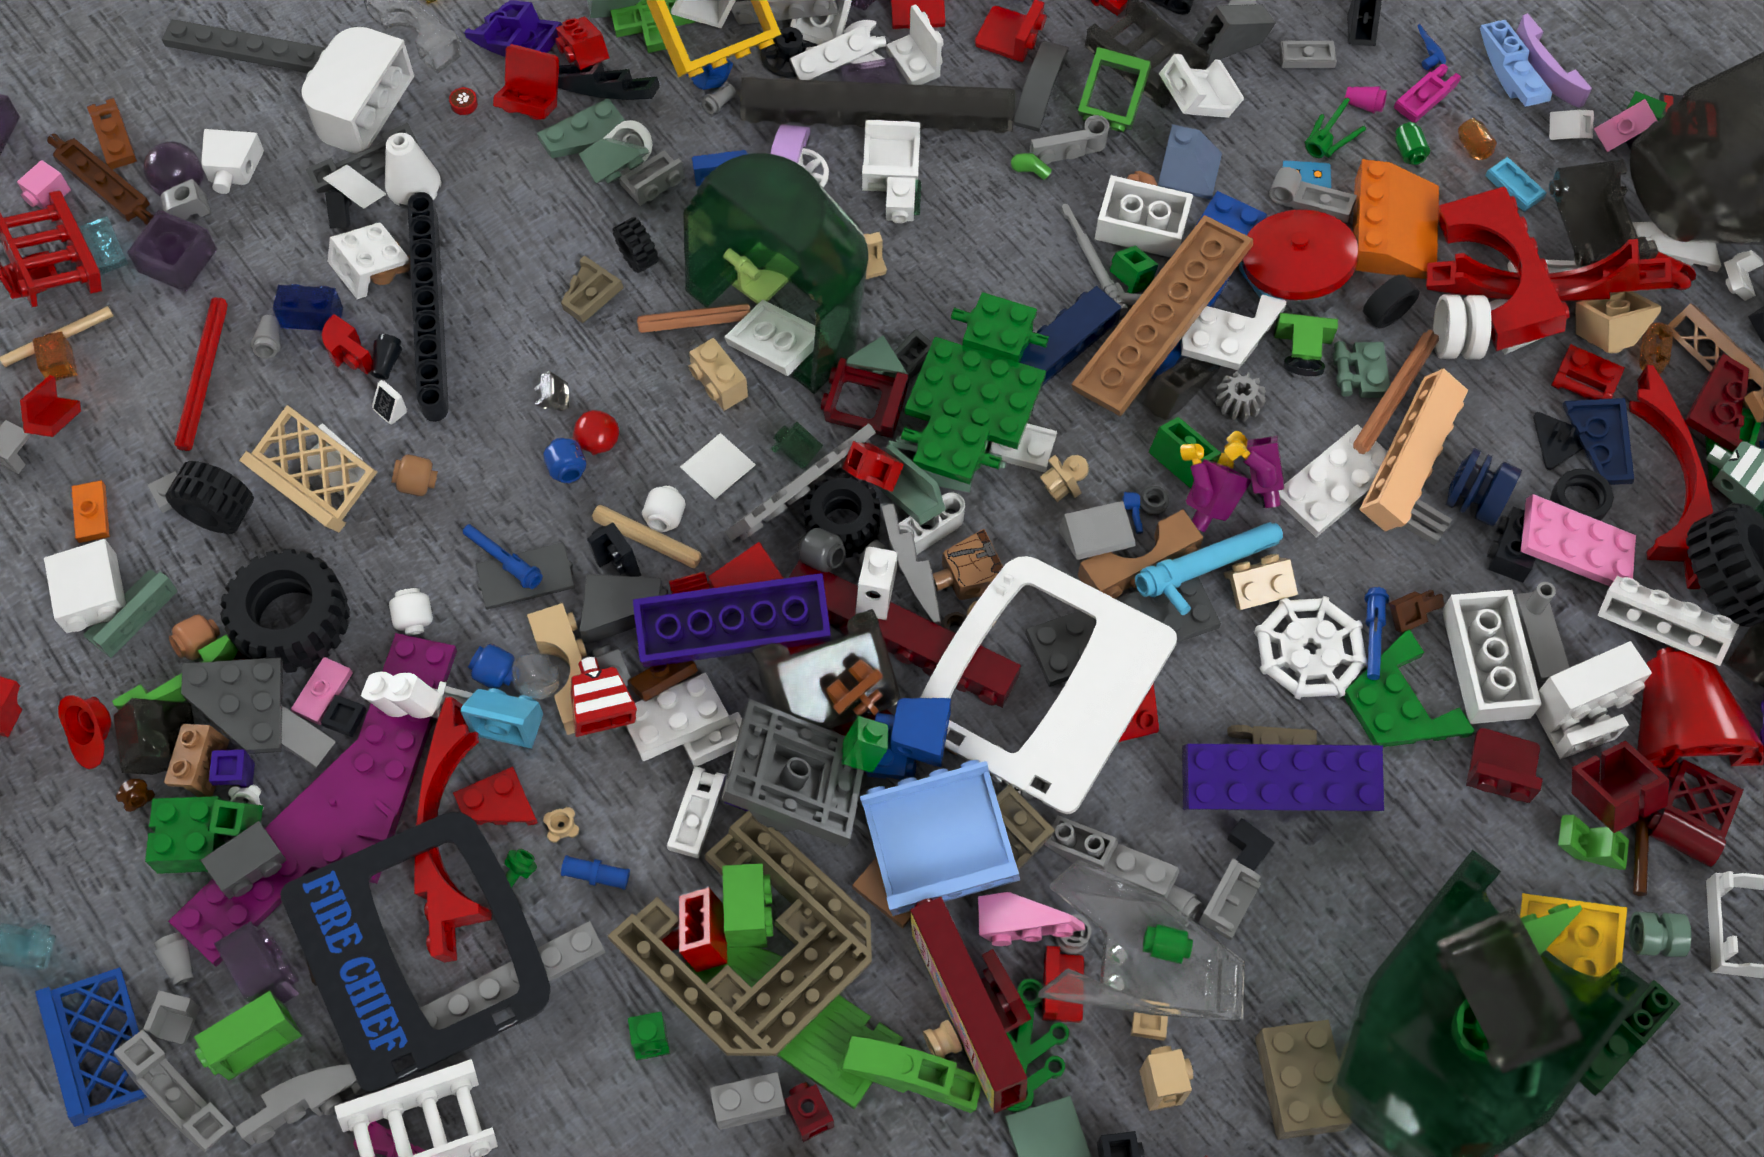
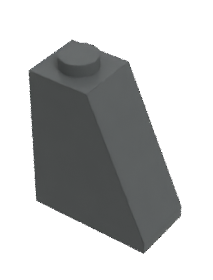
M1263 4L1216 5L1190 47L1202 65H1207L1215 59L1220 60L1263 43L1276 22Z
M587 574L580 625L583 643L590 644L636 628L633 599L668 595V590L663 589L661 578Z

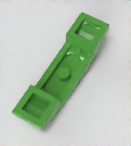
M226 634L198 650L203 659L202 662L231 661L238 653V649ZM182 673L150 692L140 684L112 700V702L126 717L153 714L174 707L186 701L181 694Z

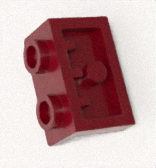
M991 949L982 954L987 968L982 970L985 977L981 981L1007 1033L1032 1018L994 949Z

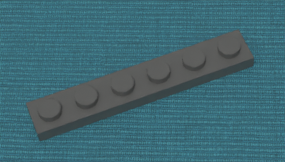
M171 19L162 38L165 47L304 73L313 70L319 61L322 51L325 50L324 47L175 19Z

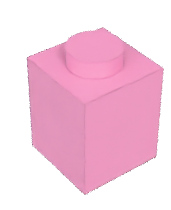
M43 160L38 162L17 181L23 191L21 194L22 198L30 206L35 207L37 205L41 209H46V205H50V192L60 190L64 197L71 191L63 175Z

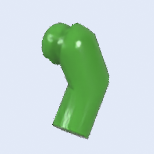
M1033 153L1017 154L1011 159L1013 170L1017 172H1034L1042 180H1045L1052 171L1050 167Z

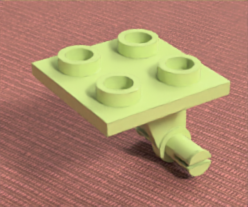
M756 237L739 254L731 248L724 253V259L730 263L719 272V276L758 304L762 300L768 302L799 272V268Z

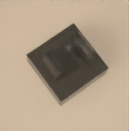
M550 371L541 374V384L534 388L535 392L541 395V399L535 401V404L542 409L552 406L560 412L569 408L568 382Z

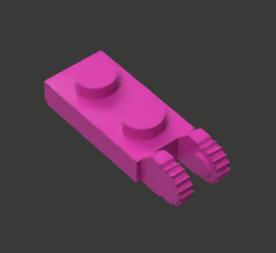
M1441 64L1433 72L1430 71L1402 95L1395 102L1394 109L1411 122L1416 123L1457 86L1461 76L1455 73L1444 82L1441 78L1445 76L1448 67L1445 64Z

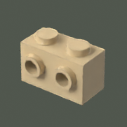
M714 337L689 352L691 364L688 367L691 374L696 380H700L708 396L713 401H716L723 411L748 397L746 377Z
M1163 1046L1151 1050V1055L1147 1056L1139 1070L1149 1111L1182 1105L1192 1091L1190 1080L1193 1079V1069L1189 1058L1184 1059L1182 1049L1172 1051L1171 1046Z

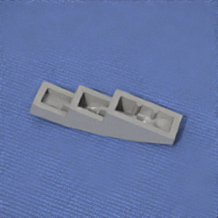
M895 505L881 506L889 539L894 551L898 553L897 560L915 596L933 622L937 625L942 624L930 561L918 562L914 536L912 532L900 533Z
M282 706V749L292 752L316 769L336 741Z

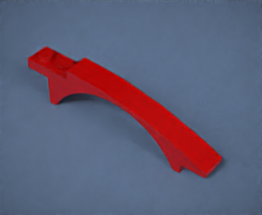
M1630 239L1616 252L1596 263L1574 270L1548 273L1550 280L1556 281L1561 301L1610 299L1611 292L1672 288L1671 257L1640 260L1638 239ZM1465 253L1455 254L1456 261L1427 264V290L1468 296L1484 295L1487 298L1510 299L1520 284L1518 273L1487 266L1472 259Z
M1646 365L1637 379V400L1639 401H1630L1629 412L1650 424L1668 442L1680 462L1686 487L1685 505L1678 524L1667 533L1656 538L1653 547L1646 551L1647 560L1684 562L1687 589L1699 590L1701 586L1698 583L1697 575L1694 574L1691 567L1692 562L1688 557L1687 550L1689 547L1686 545V538L1694 522L1713 513L1706 475L1689 428L1672 395L1653 365Z
M453 697L445 698L435 726L421 783L416 826L438 816L441 797L453 771L465 755L479 743V733L476 731L468 732V725H466L461 714L463 704ZM438 847L415 856L414 894L427 900L424 906L425 916L429 921V935L426 939L427 949L431 957L444 963L456 961L455 928L491 921L492 912L469 899L454 884L444 867Z

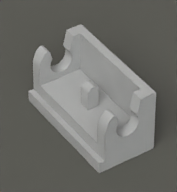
M1232 859L1198 922L1230 941L1261 885L1258 882L1261 876L1238 863L1239 861Z

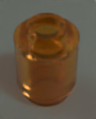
M1472 118L1465 121L1459 127V140L1474 160L1487 159L1494 153L1497 142L1483 122Z

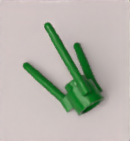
M1349 98L1344 99L1326 126L1319 131L1325 118L1324 114H1320L1310 136L1304 142L1305 148L1311 156L1322 158L1325 155L1327 158H1330L1336 150L1366 130V127L1362 126L1333 145L1334 137L1329 131L1349 103Z

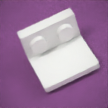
M915 4L910 9V35L886 44V52L912 89L940 77V68L943 63L941 49L944 45L943 38L939 31H935L930 25L927 14L921 12Z
M375 223L330 237L327 262L355 298L360 299L367 296L370 276L409 263V257L382 223Z
M1535 712L1560 759L1613 741L1629 726L1623 714L1613 718L1604 714L1594 720H1590L1589 717L1580 720V725L1573 726L1565 732L1560 729L1550 734L1538 713Z

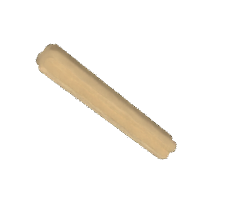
M598 505L593 511L592 517L595 522L603 526L613 522L622 535L691 568H696L701 561L702 556L699 551L603 505Z

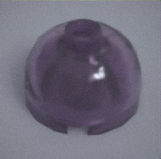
M175 141L162 142L149 150L145 157L143 168L145 178L150 187L159 196L166 190L191 179L200 185L203 179V168L197 155L185 144Z

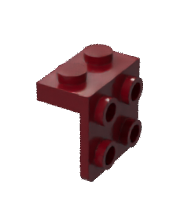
M1480 728L1475 735L1466 786L1505 796L1516 801L1530 803L1541 791L1543 778L1536 777L1540 754L1539 744L1486 728Z

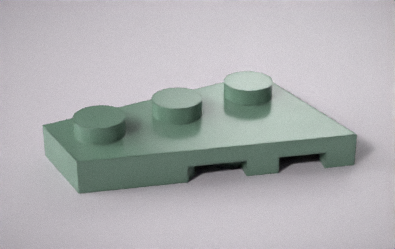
M607 98L538 132L537 136L550 157L557 158L581 153L600 139H603L625 119L612 101Z

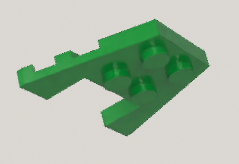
M1410 629L1405 631L1381 655L1380 678L1378 680L1368 679L1366 669L1345 690L1343 697L1373 745L1388 747L1414 744L1416 741L1433 739V741H1440L1448 737L1460 736V738H1467L1472 736L1475 730L1460 707L1432 720L1399 670V667L1421 658L1424 654L1423 649Z

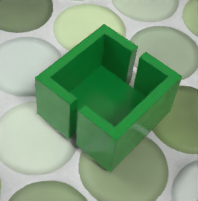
M219 796L152 799L149 827L155 833H148L145 862L157 874L208 872L201 859L224 845L225 842L221 837H227L224 834L209 832L214 800H221Z

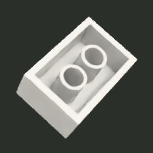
M1111 175L1097 222L1095 240L1128 248L1136 245L1142 251L1171 258L1181 245L1193 194Z
M1629 641L1550 676L1539 690L1542 705L1536 712L1550 734L1560 729L1565 732L1573 726L1580 725V720L1589 717L1590 720L1601 717L1608 711L1607 708L1615 705L1617 708H1621L1634 700L1632 695L1645 688L1644 682L1652 672L1632 642Z

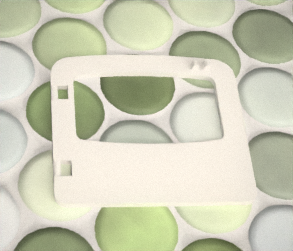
M1028 556L1017 557L1005 564L972 608L941 657L920 698H951L954 689L978 647L1010 601L1024 586H1033L1093 617L1097 624L1080 660L1046 716L1018 752L1009 753L950 720L947 734L952 730L965 738L960 746L947 739L945 743V748L953 751L965 760H979L980 763L987 761L989 773L1025 793L1027 792L1061 813L1071 814L1080 807L1176 646L1177 635L1171 627L1038 559ZM1035 777L1051 785L1046 794L1030 786Z

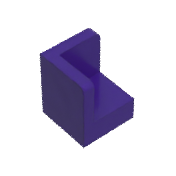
M245 749L212 751L209 782L212 786L239 785L241 788H248L250 785H253L255 762Z

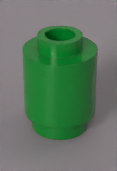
M1408 122L1399 126L1395 131V142L1403 161L1406 164L1412 165L1424 162L1430 154V148L1422 129L1414 122Z
M1156 924L1155 927L1147 925L1142 952L1149 953V957L1182 964L1183 958H1190L1193 939L1188 938V931L1159 924Z

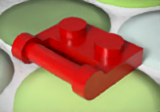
M1570 344L1551 386L1557 389L1562 387L1589 400L1612 399L1625 367Z

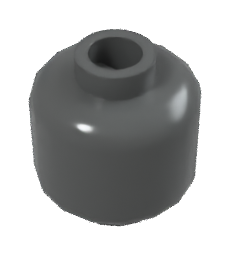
M814 528L808 531L807 534L801 537L798 543L801 562L820 572H830L838 568L844 560L845 547L843 546L842 539L838 535L824 529Z

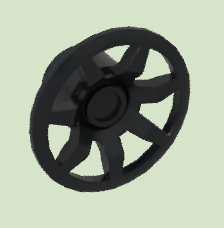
M785 27L780 30L781 35L773 39L775 43L773 45L776 49L766 52L768 48L766 47L761 50L760 56L763 65L773 74L782 77H797L789 59L805 52L806 47L817 45L806 40L804 41L807 43L803 44V35L800 30L794 27ZM779 56L778 62L774 67L766 59H775ZM786 62H789L793 72L780 70Z

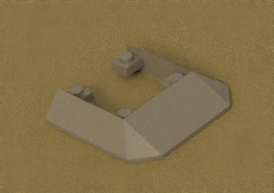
M748 810L729 827V833L705 854V860L722 876V866L763 863L764 875L770 874L771 885L792 904L775 920V926L796 945L752 988L728 965L707 984L694 974L662 942L667 935L679 926V917L658 897L636 916L632 913L608 935V939L727 1056H777L871 964V916L783 834L776 831L773 827L768 828L759 823Z

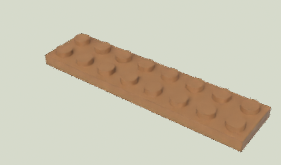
M1204 215L1071 384L1073 391L1121 417L1252 248L1253 239Z

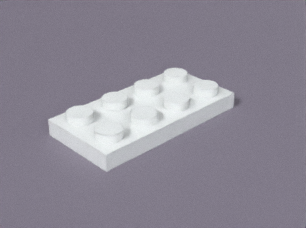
M1358 424L1285 483L1283 490H1279L1281 505L1316 538L1367 495L1388 452L1375 441L1369 452L1359 454L1358 450L1353 448V443L1362 430Z

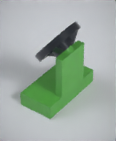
M1280 313L1275 326L1274 338L1292 340V355L1284 359V368L1291 373L1302 376L1322 375L1325 370V364L1320 361L1322 358V343L1332 344L1338 329V319Z

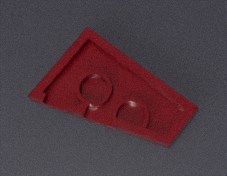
M1723 353L1716 360L1684 420L1688 426L1731 452H1734L1742 442L1740 439V428L1744 426L1742 408L1743 401H1745L1744 397L1747 395L1749 368Z

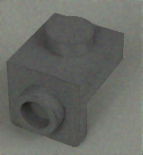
M606 644L592 650L594 655L590 657L597 658L600 670L610 667L616 668L625 686L629 685L627 680L631 679L617 646L611 648L610 644Z

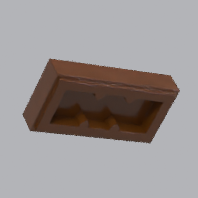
M694 661L651 666L627 681L630 689L645 702L695 674L698 669Z

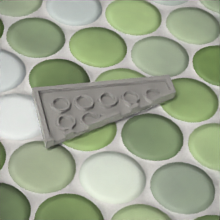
M868 423L724 531L726 535L733 541L739 536L742 540H745L764 526L761 522L762 520L767 523L788 508L785 502L791 505L811 490L808 485L813 488L817 482L823 481L826 478L824 472L831 467L834 471L840 468L846 460V455H848L853 441L871 444L869 438L876 433L875 430Z

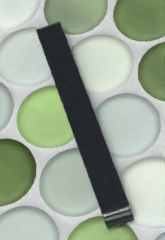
M425 192L413 194L408 199L416 396L423 416L429 421L437 422L444 419L449 410L439 222L432 197Z

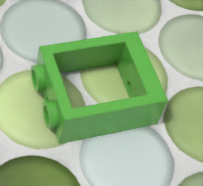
M1097 47L1078 108L1079 116L1083 117L1082 120L1085 122L1088 117L1099 115L1108 120L1109 128L1114 131L1124 132L1125 129L1132 130L1151 69V62ZM1101 65L1139 75L1126 117L1088 107Z
M268 991L194 1036L199 1046L195 1053L204 1068L209 1067L215 1076L220 1074L230 1081L298 1039L302 1034L288 1008L271 991Z

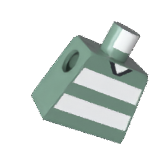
M1741 442L1731 454L1715 445L1705 459L1721 469L1712 481L1713 486L1732 502L1749 505L1755 510L1764 498V449L1748 442Z

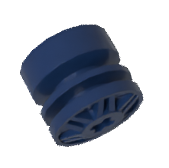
M1474 448L1461 462L1452 479L1445 505L1452 508L1460 496L1464 498L1459 510L1460 512L1464 513L1473 502L1478 505L1475 519L1493 527L1508 502L1522 469L1503 462L1493 472L1489 470L1492 456L1488 454L1482 466L1476 464V461L1481 451Z

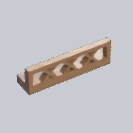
M1690 303L1664 328L1709 372H1711L1713 365L1707 360H1715L1716 362L1720 357L1721 348L1729 357L1749 368L1748 380H1754L1761 387L1759 391H1764V370L1697 306ZM1688 317L1695 324L1694 336H1681L1675 328ZM1699 328H1700L1707 336H1699ZM1687 340H1694V347ZM1699 340H1712L1716 344L1715 356H1702L1699 353ZM1743 401V405L1750 409L1746 401Z

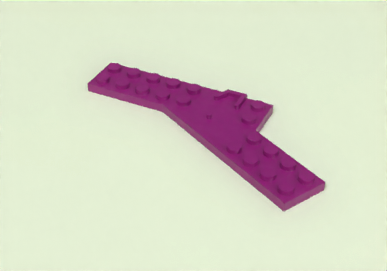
M395 633L382 672H387L392 676L399 673H412L431 688L438 689L440 681L447 682L457 649L455 645ZM370 703L358 739L265 827V830L287 860L281 864V869L270 877L265 878L263 876L252 884L253 887L246 894L240 897L234 896L231 899L226 897L212 878L168 922L217 967L282 903L280 894L285 884L394 836L434 718L431 716L427 718H414L409 714L402 717H391ZM381 872L372 876L370 882L378 884Z

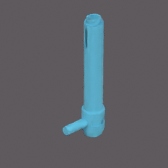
M1268 522L1177 559H1166L1158 562L1156 567H1145L1135 577L1136 587L1144 597H1156L1165 594L1181 615H1185L1191 610V607L1176 589L1181 586V583L1279 544L1283 538L1282 529L1277 523Z

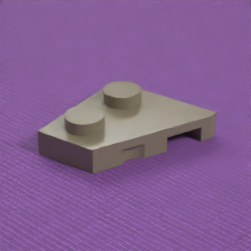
M586 256L581 258V269L577 276L573 275L570 289L565 293L561 301L563 310L581 323L589 319L624 288L620 279Z

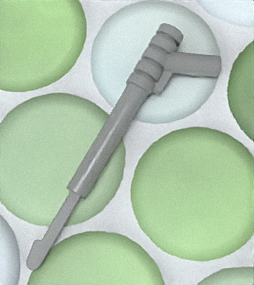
M1063 204V216L1069 220L1076 233L1077 241L1099 280L1102 291L1121 306L1120 316L1125 315L1128 312L1126 304L1134 305L1142 294L1125 293L1120 283H1114L1110 279L1087 234L1083 233L1069 205Z

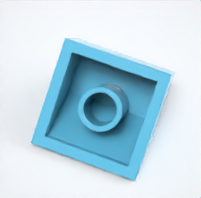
M490 688L488 691L477 689L461 708V714L468 725L470 733L476 731L479 733V737L531 749L543 717L540 704L534 698L526 695H520L518 698L508 696L505 692L495 688Z

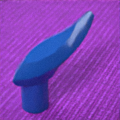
M1418 24L1419 32L1430 55L1422 61L1423 68L1429 70L1437 64H1446V57L1440 46L1429 36L1421 24Z

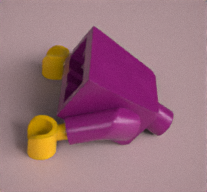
M1234 431L1226 438L1228 444L1224 446L1225 454L1232 461L1239 456L1244 458L1243 463L1250 467L1254 494L1261 493L1263 508L1280 506L1279 490L1284 489V477L1278 435L1248 440L1240 431Z
M1183 444L1180 448L1181 457L1185 461L1192 460L1193 466L1190 468L1194 479L1186 499V504L1196 509L1191 519L1199 531L1206 532L1213 518L1223 521L1229 518L1252 480L1233 469L1234 461L1225 453H1221L1217 463L1206 459L1201 462L1204 456V448L1200 444Z

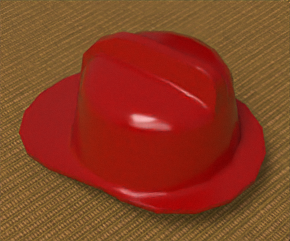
M67 695L60 700L58 714L74 758L81 766L87 769H94L101 764L104 758V740L107 738L112 725L110 713L97 697L82 699L75 695Z

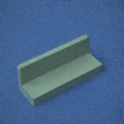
M892 444L886 446L887 453L902 462L904 466L893 492L882 489L877 485L875 486L920 525L944 512L946 509L938 483Z
M148 570L124 594L126 605L109 622H101L91 626L84 633V637L108 657L112 658L178 590L162 572L156 574L153 570Z

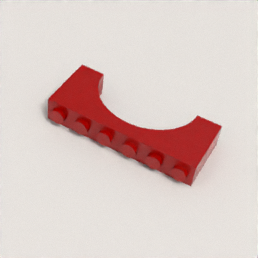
M1505 186L1439 205L1438 224L1447 244L1454 242H1476L1490 246L1506 256L1517 270L1520 284L1515 294L1506 303L1491 310L1490 338L1496 351L1565 332L1566 319L1570 318L1566 302H1561L1559 298V289L1556 281L1550 280L1548 276L1549 271L1546 260L1544 258L1540 259L1538 255V246L1535 238L1529 237L1526 219L1524 216H1519L1516 199L1514 196L1509 195Z

